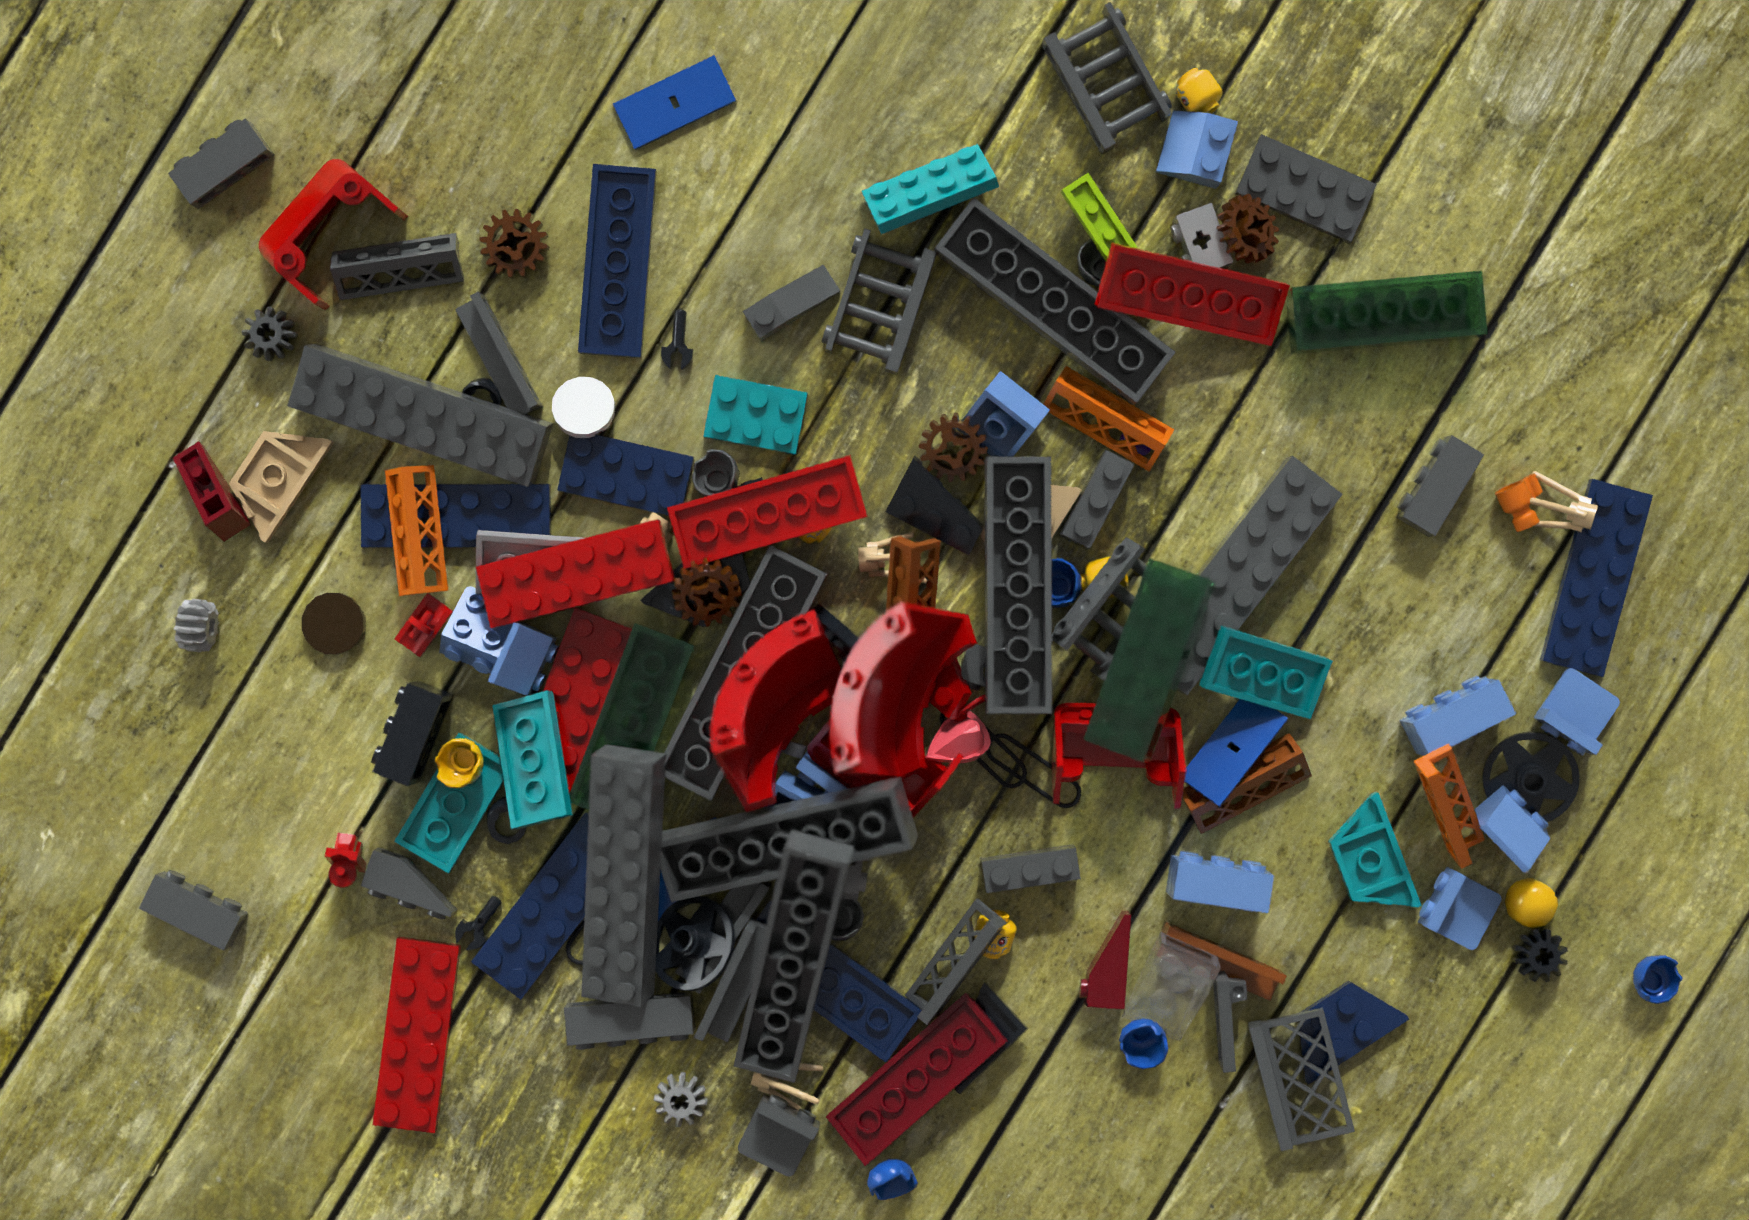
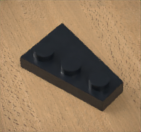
M914 456L885 512L969 555L984 525L959 499H955L942 486L943 483L936 476H933L922 465L923 463Z
M987 982L983 983L976 1003L1009 1042L955 1088L958 1094H962L1029 1029Z

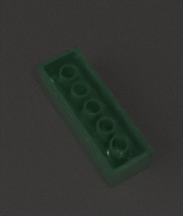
M1482 271L1291 287L1286 297L1291 354L1474 339L1488 334Z
M1149 558L1083 740L1138 761L1150 763L1216 582Z
M634 623L569 795L572 804L589 810L591 755L604 745L651 752L657 751L697 645L643 624Z

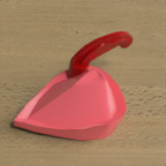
M985 694L964 706L959 711L956 720L947 719L942 723L929 745L925 759L950 763L960 753L964 756L960 763L976 761L989 749L991 744L989 732L979 717L970 711L985 702Z

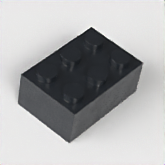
M420 681L409 682L406 684V687L401 686L394 702L398 705L394 717L389 716L383 729V734H386L383 746L378 745L373 754L371 763L375 764L372 773L405 786L420 782L454 694Z

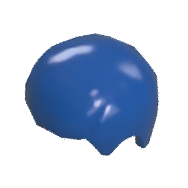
M1062 558L1051 559L1052 608L1067 607L1078 598L1081 592L1082 577L1077 568Z
M1665 955L1645 957L1637 963L1633 971V983L1639 996L1643 1000L1654 1004L1669 1002L1677 994L1680 982L1683 979L1676 967L1678 962Z
M1142 1018L1133 1020L1122 1028L1119 1038L1120 1050L1124 1053L1129 1065L1140 1069L1155 1068L1164 1062L1168 1053V1042L1165 1031L1157 1022H1154L1152 1019Z
M888 1159L879 1162L869 1172L867 1180L871 1196H874L875 1193L879 1200H887L904 1195L915 1189L918 1185L911 1166L899 1159Z

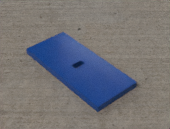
M715 55L613 103V106L634 149L637 150L736 102V99ZM674 96L679 103V107L675 109L670 101V98Z
M1239 699L1186 767L1185 783L1215 805L1221 807L1286 724L1288 717L1276 709ZM1230 743L1239 749L1238 753L1228 748Z

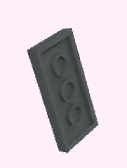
M1261 134L1235 194L1241 196L1251 194L1252 200L1260 197L1261 206L1269 205V209L1350 244L1377 184Z

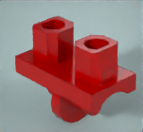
M427 593L394 640L408 648L419 658L422 657L451 617L453 610L430 593Z
M337 833L335 847H326L324 857L332 865L329 869V879L336 887L347 888L351 886L357 878V870L365 873L367 863L361 857L363 844L358 841L356 835Z

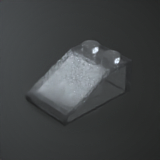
M1160 932L1122 1017L1131 1021L1142 1018L1152 1019L1163 1028L1166 1036L1181 1041L1206 1000L1220 971L1219 958Z

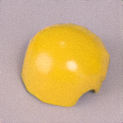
M455 738L442 745L438 756L435 758L438 768L437 778L449 788H462L475 782L482 774L484 759L479 746L469 739Z
M1525 878L1516 881L1507 890L1505 906L1508 915L1513 920L1523 926L1537 928L1546 926L1555 916L1558 899L1555 896V892L1543 882L1533 878Z

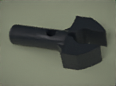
M682 309L674 311L672 342L667 347H661V358L669 369H671L672 365L671 357L677 348H679V352L683 357L681 361L682 370L693 360L694 350L688 349L684 344L687 312Z
M492 896L474 921L467 922L464 919L461 920L455 929L456 943L462 939L465 932L474 929V941L470 943L466 950L481 947L488 939L484 935V927L500 907L502 901L498 897Z

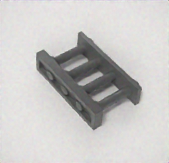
M1111 2L1104 5L1102 14L1105 18L1066 40L1063 38L1059 40L1054 32L1045 37L1041 45L1101 155L1114 148L1116 144L1114 139L1117 138L1116 134L1156 112L1163 122L1170 116V108L1172 107L1168 95L1164 90L1159 91L1124 28L1126 20L1119 8L1114 9ZM1112 30L1120 45L1119 47L1081 68L1073 66L1068 57L1071 55V51ZM1127 57L1135 74L1097 95L1093 93L1089 95L1084 86L1086 79ZM1140 85L1143 86L1150 99L1148 103L1111 123L1109 121L1104 123L1099 113L1102 110L1101 106Z
M864 229L862 236L856 235L851 253L856 254L833 326H826L821 343L826 344L825 351L832 354L834 345L838 344L880 358L882 363L887 364L885 372L897 375L937 252L925 248L922 256L916 254V257L870 243L871 230ZM864 254L911 269V273L916 274L913 286L907 284L906 287L859 272ZM854 284L902 299L901 303L906 304L903 316L897 314L894 317L849 302ZM847 314L892 329L891 332L896 334L893 346L887 344L884 347L839 332L844 315Z
M1127 537L1116 546L1112 556L1066 616L1056 624L1052 632V641L1065 650H1068L1073 644L1095 661L1090 671L1111 687L1119 680L1189 588L1186 583L1167 571L1160 577L1139 559L1145 548ZM1130 569L1134 570L1153 586V589L1143 602L1119 584ZM1111 593L1134 612L1124 627L1120 626L1100 609ZM1091 619L1115 637L1104 652L1081 635V632Z

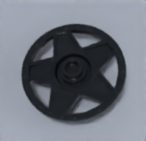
M1521 732L1502 740L1490 752L1482 773L1483 788L1487 798L1504 785L1510 792L1515 789L1527 802L1524 807L1531 814L1539 813L1544 798L1564 800L1553 811L1542 815L1546 822L1559 817L1570 807L1577 795L1580 780L1578 765L1571 751L1558 739L1541 732ZM1536 739L1548 742V744L1534 754H1530L1518 741ZM1503 752L1508 770L1490 779L1492 765L1498 755ZM1563 755L1566 756L1571 767V784L1555 773Z
M697 896L676 901L664 911L658 920L655 971L666 984L683 991H695L709 986L723 974L732 957L735 945L734 926L723 906L707 897ZM701 904L690 919L677 912L688 905ZM717 913L724 923L726 938L713 932ZM665 927L671 941L659 952L660 938ZM722 957L716 968L705 977L707 959ZM681 966L686 983L675 981L665 970Z

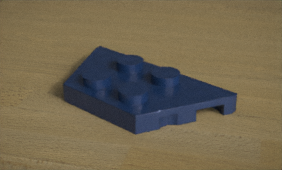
M1350 981L1342 984L1301 1011L1305 1012L1323 1007L1338 1066L1409 1020L1405 1013ZM1319 1017L1305 1020L1300 1031L1315 1039L1321 1030ZM1323 1035L1319 1042L1326 1046ZM1300 1036V1053L1303 1058L1312 1043ZM1316 1046L1307 1061L1323 1070L1329 1060L1328 1052ZM1304 1065L1303 1079L1309 1085L1320 1074ZM1330 1066L1327 1073L1332 1070V1066Z

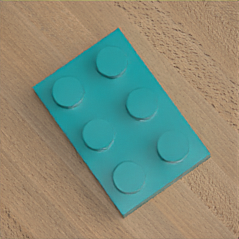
M715 375L703 437L796 455L808 393Z

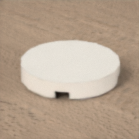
M577 377L566 381L557 389L552 399V413L559 428L565 434L575 438H591L610 426L615 415V402L611 390L603 382L592 377Z

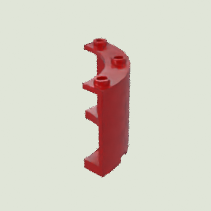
M902 602L877 619L863 634L843 667L832 703L830 746L836 774L882 778L901 777V779H905L927 769L924 753V727H920L923 709L928 707L931 695L937 684L935 680L944 667L948 668L958 656L977 644L968 614Z
M815 610L783 623L756 642L735 665L719 693L711 724L712 752L746 812L777 803L775 781L778 769L777 761L781 750L786 749L791 739L798 732V725L810 714L815 716L833 703L835 689L842 668Z

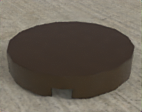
M325 593L315 597L306 606L302 615L301 629L306 641L315 650L324 654H342L351 650L361 641L365 632L366 618L361 607L352 597L343 593Z

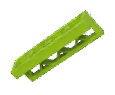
M1086 173L1061 190L1062 196L1105 261H1107L1111 243L1138 249L1089 173Z

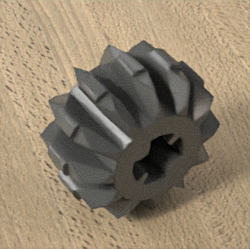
M267 307L265 315L261 310H255L254 315L257 320L254 321L246 318L245 322L251 326V329L242 330L243 336L251 337L245 342V347L248 349L254 348L253 356L257 358L264 354L266 361H273L275 354L280 359L285 358L283 348L285 347L292 351L294 346L288 343V341L298 337L297 333L288 331L293 328L295 322L291 319L285 320L287 313L282 310L275 313L274 308ZM268 328L275 331L274 338L269 337L271 341L264 337L265 331L270 332Z

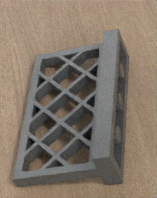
M1323 1007L1262 1022L1261 1020L1248 1022L1280 1150L1293 1149L1294 1145L1355 1132ZM1319 1017L1321 1030L1315 1039L1300 1031L1305 1020ZM1298 1022L1296 1027L1290 1025V1023ZM1283 1025L1293 1032L1285 1045L1282 1046L1272 1040L1269 1028ZM1297 1034L1312 1043L1303 1058L1288 1049ZM1323 1035L1326 1046L1319 1042ZM1274 1046L1281 1050L1278 1056H1276ZM1316 1046L1328 1052L1329 1060L1323 1070L1307 1061ZM1285 1053L1300 1061L1292 1077L1279 1068V1062ZM1304 1065L1320 1074L1312 1088L1296 1080ZM1330 1066H1332L1334 1076L1327 1073ZM1282 1077L1289 1081L1286 1087H1284ZM1324 1077L1336 1083L1337 1090L1331 1100L1316 1092ZM1293 1084L1308 1092L1300 1107L1287 1099L1286 1094ZM1312 1095L1328 1104L1319 1119L1304 1110ZM1338 1097H1340L1342 1107L1335 1103ZM1333 1107L1344 1114L1347 1125L1333 1128L1323 1121ZM1290 1108L1297 1111L1293 1118ZM1301 1114L1316 1123L1310 1133L1297 1136L1294 1125ZM1320 1126H1322L1323 1128L1326 1129V1130L1318 1131V1129L1320 1128Z

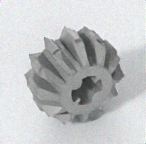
M192 599L184 600L182 605L179 606L178 615L175 617L176 624L173 629L176 631L175 641L180 649L202 652L209 651L212 645L215 644L220 622L218 621L219 613L214 603L207 602V600Z
M685 1072L680 1073L678 1082L673 1074L668 1075V1084L660 1082L657 1088L662 1093L655 1094L654 1101L663 1103L656 1108V1113L662 1114L667 1112L664 1118L665 1123H669L672 1117L676 1118V1127H681L683 1118H685L689 1125L694 1124L693 1115L702 1117L704 1111L699 1106H704L708 1103L707 1098L699 1096L705 1092V1086L694 1087L698 1080L696 1076H693L690 1082H686ZM684 1094L687 1097L685 1102L677 1105L675 1103L676 1098Z

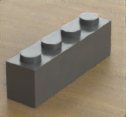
M692 991L652 995L642 1007L602 1000L567 1003L564 1007L567 1046L576 1045L577 1050L591 1049L595 1047V1043L607 1042L608 1047L626 1045V1040L638 1039L639 1044H649L657 1042V1037L670 1036V1041H681L689 1039V1034H694L696 1029Z

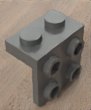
M763 1094L738 1144V1151L785 1176H793L810 1141L814 1140L819 1130L820 1121L816 1120V1116L807 1110L800 1108L798 1111L788 1106V1102L779 1096Z

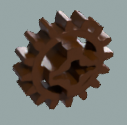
M1251 194L1238 195L1221 206L1224 212L1218 214L1217 218L1222 221V224L1216 228L1218 231L1223 232L1224 236L1219 240L1220 243L1227 242L1226 252L1234 251L1236 261L1244 259L1245 264L1257 263L1274 253L1273 245L1279 242L1274 233L1278 232L1279 228L1273 226L1272 222L1276 219V216H1269L1267 212L1270 206L1262 207L1260 197L1252 200Z
M515 209L513 216H510L506 210H502V219L499 220L493 215L491 219L494 225L492 227L483 226L488 236L480 237L479 241L487 245V247L483 248L480 252L483 256H490L486 262L489 267L497 264V274L502 275L507 270L510 279H514L516 272H519L525 278L527 277L526 269L530 268L537 272L538 269L535 263L537 261L545 263L546 259L541 255V252L548 251L549 246L542 243V240L547 239L548 234L546 232H539L543 226L539 220L531 223L533 220L531 213L528 212L523 218L519 209ZM515 224H522L532 232L522 233L518 231ZM503 228V233L499 240L495 241L496 235ZM514 237L522 241L517 244L518 249L515 251L508 246L512 244V238ZM534 247L533 253L526 260L525 256L529 249ZM508 255L514 264L505 263L498 256Z
M956 412L952 420H948L946 414H942L940 424L935 420L930 422L929 425L932 431L924 429L922 436L927 441H921L919 448L926 450V452L921 455L920 459L921 461H930L927 470L931 471L934 468L938 470V479L943 474H947L949 482H953L955 475H959V478L965 481L967 471L972 475L977 473L978 470L975 464L983 466L985 459L980 454H986L988 447L981 445V443L986 440L987 436L986 434L978 435L977 432L981 426L979 423L974 426L969 425L970 416L961 421L959 420V414ZM955 428L965 431L968 435L957 432ZM941 431L943 441L933 447L934 438ZM950 441L953 442L954 446H961L956 454L953 449H946ZM974 448L972 459L966 463L965 452ZM939 460L950 463L952 467L944 465Z
M704 558L701 566L692 561V569L690 571L684 568L680 569L682 579L675 578V589L671 590V593L675 600L674 606L676 611L682 610V619L686 620L692 616L693 625L696 626L700 620H704L706 627H709L713 619L718 624H722V615L725 614L730 618L733 616L730 607H739L740 604L737 597L741 596L742 592L740 586H737L739 584L737 575H732L729 565L721 569L720 560H716L713 565H709L707 558ZM720 580L726 584L727 591L724 590L723 586H720ZM686 595H689V599L694 601L693 606L687 601Z

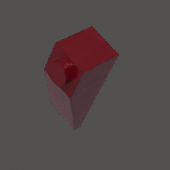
M200 441L173 457L207 528L225 542L250 526L240 502Z
M1121 911L1086 970V979H1080L1079 997L1084 998V1003L1087 1007L1125 1010L1131 914L1129 911Z

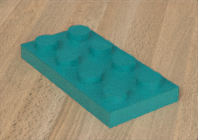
M976 144L971 147L962 148L958 152L944 158L935 159L929 164L914 170L905 171L887 181L875 183L871 187L862 190V194L880 233L884 234L998 188L999 184L982 150Z
M1221 626L1199 685L1204 689L1311 719L1333 661L1327 657Z
M543 691L492 705L511 829H521L573 816L554 693L552 691Z
M460 732L455 738L469 739L479 746L484 759L482 774L475 782L465 787L449 788L438 780L437 768L394 841L448 874L452 871L504 782L500 755Z

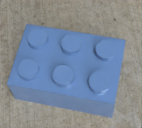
M1475 676L1462 683L1463 688L1458 691L1451 692V690H1447L1433 698L1435 702L1431 705L1424 707L1423 704L1407 710L1405 712L1407 717L1399 721L1416 754L1425 756L1446 744L1452 747L1515 715L1516 713L1500 681Z
M1180 851L1179 856L1171 855L1166 893L1175 900L1269 913L1274 875L1268 872L1266 866L1261 865L1260 862L1242 860V865H1237L1227 857L1211 855V860H1203V857L1199 856L1198 853Z

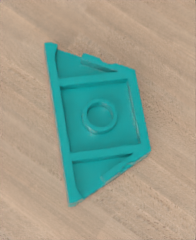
M1379 792L1371 793L1328 840L1349 898L1356 902L1420 907L1422 906Z

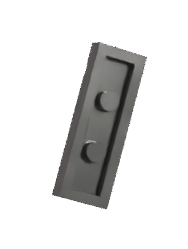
M1225 971L1212 972L1218 1060L1223 1073L1236 1072L1231 1004L1247 1000V986L1243 978H1228Z

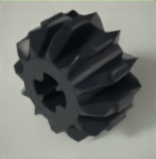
M1532 928L1530 938L1524 934L1519 936L1524 944L1522 946H1513V949L1520 953V955L1513 958V962L1522 964L1518 970L1520 974H1529V979L1534 982L1539 977L1543 981L1549 982L1551 978L1550 972L1556 976L1561 975V971L1557 966L1559 964L1563 966L1568 964L1567 960L1560 957L1566 954L1568 949L1565 946H1559L1562 941L1560 936H1552L1551 930L1546 928L1541 934L1537 929ZM1539 949L1545 951V954L1541 955V961L1535 959V956L1540 954Z

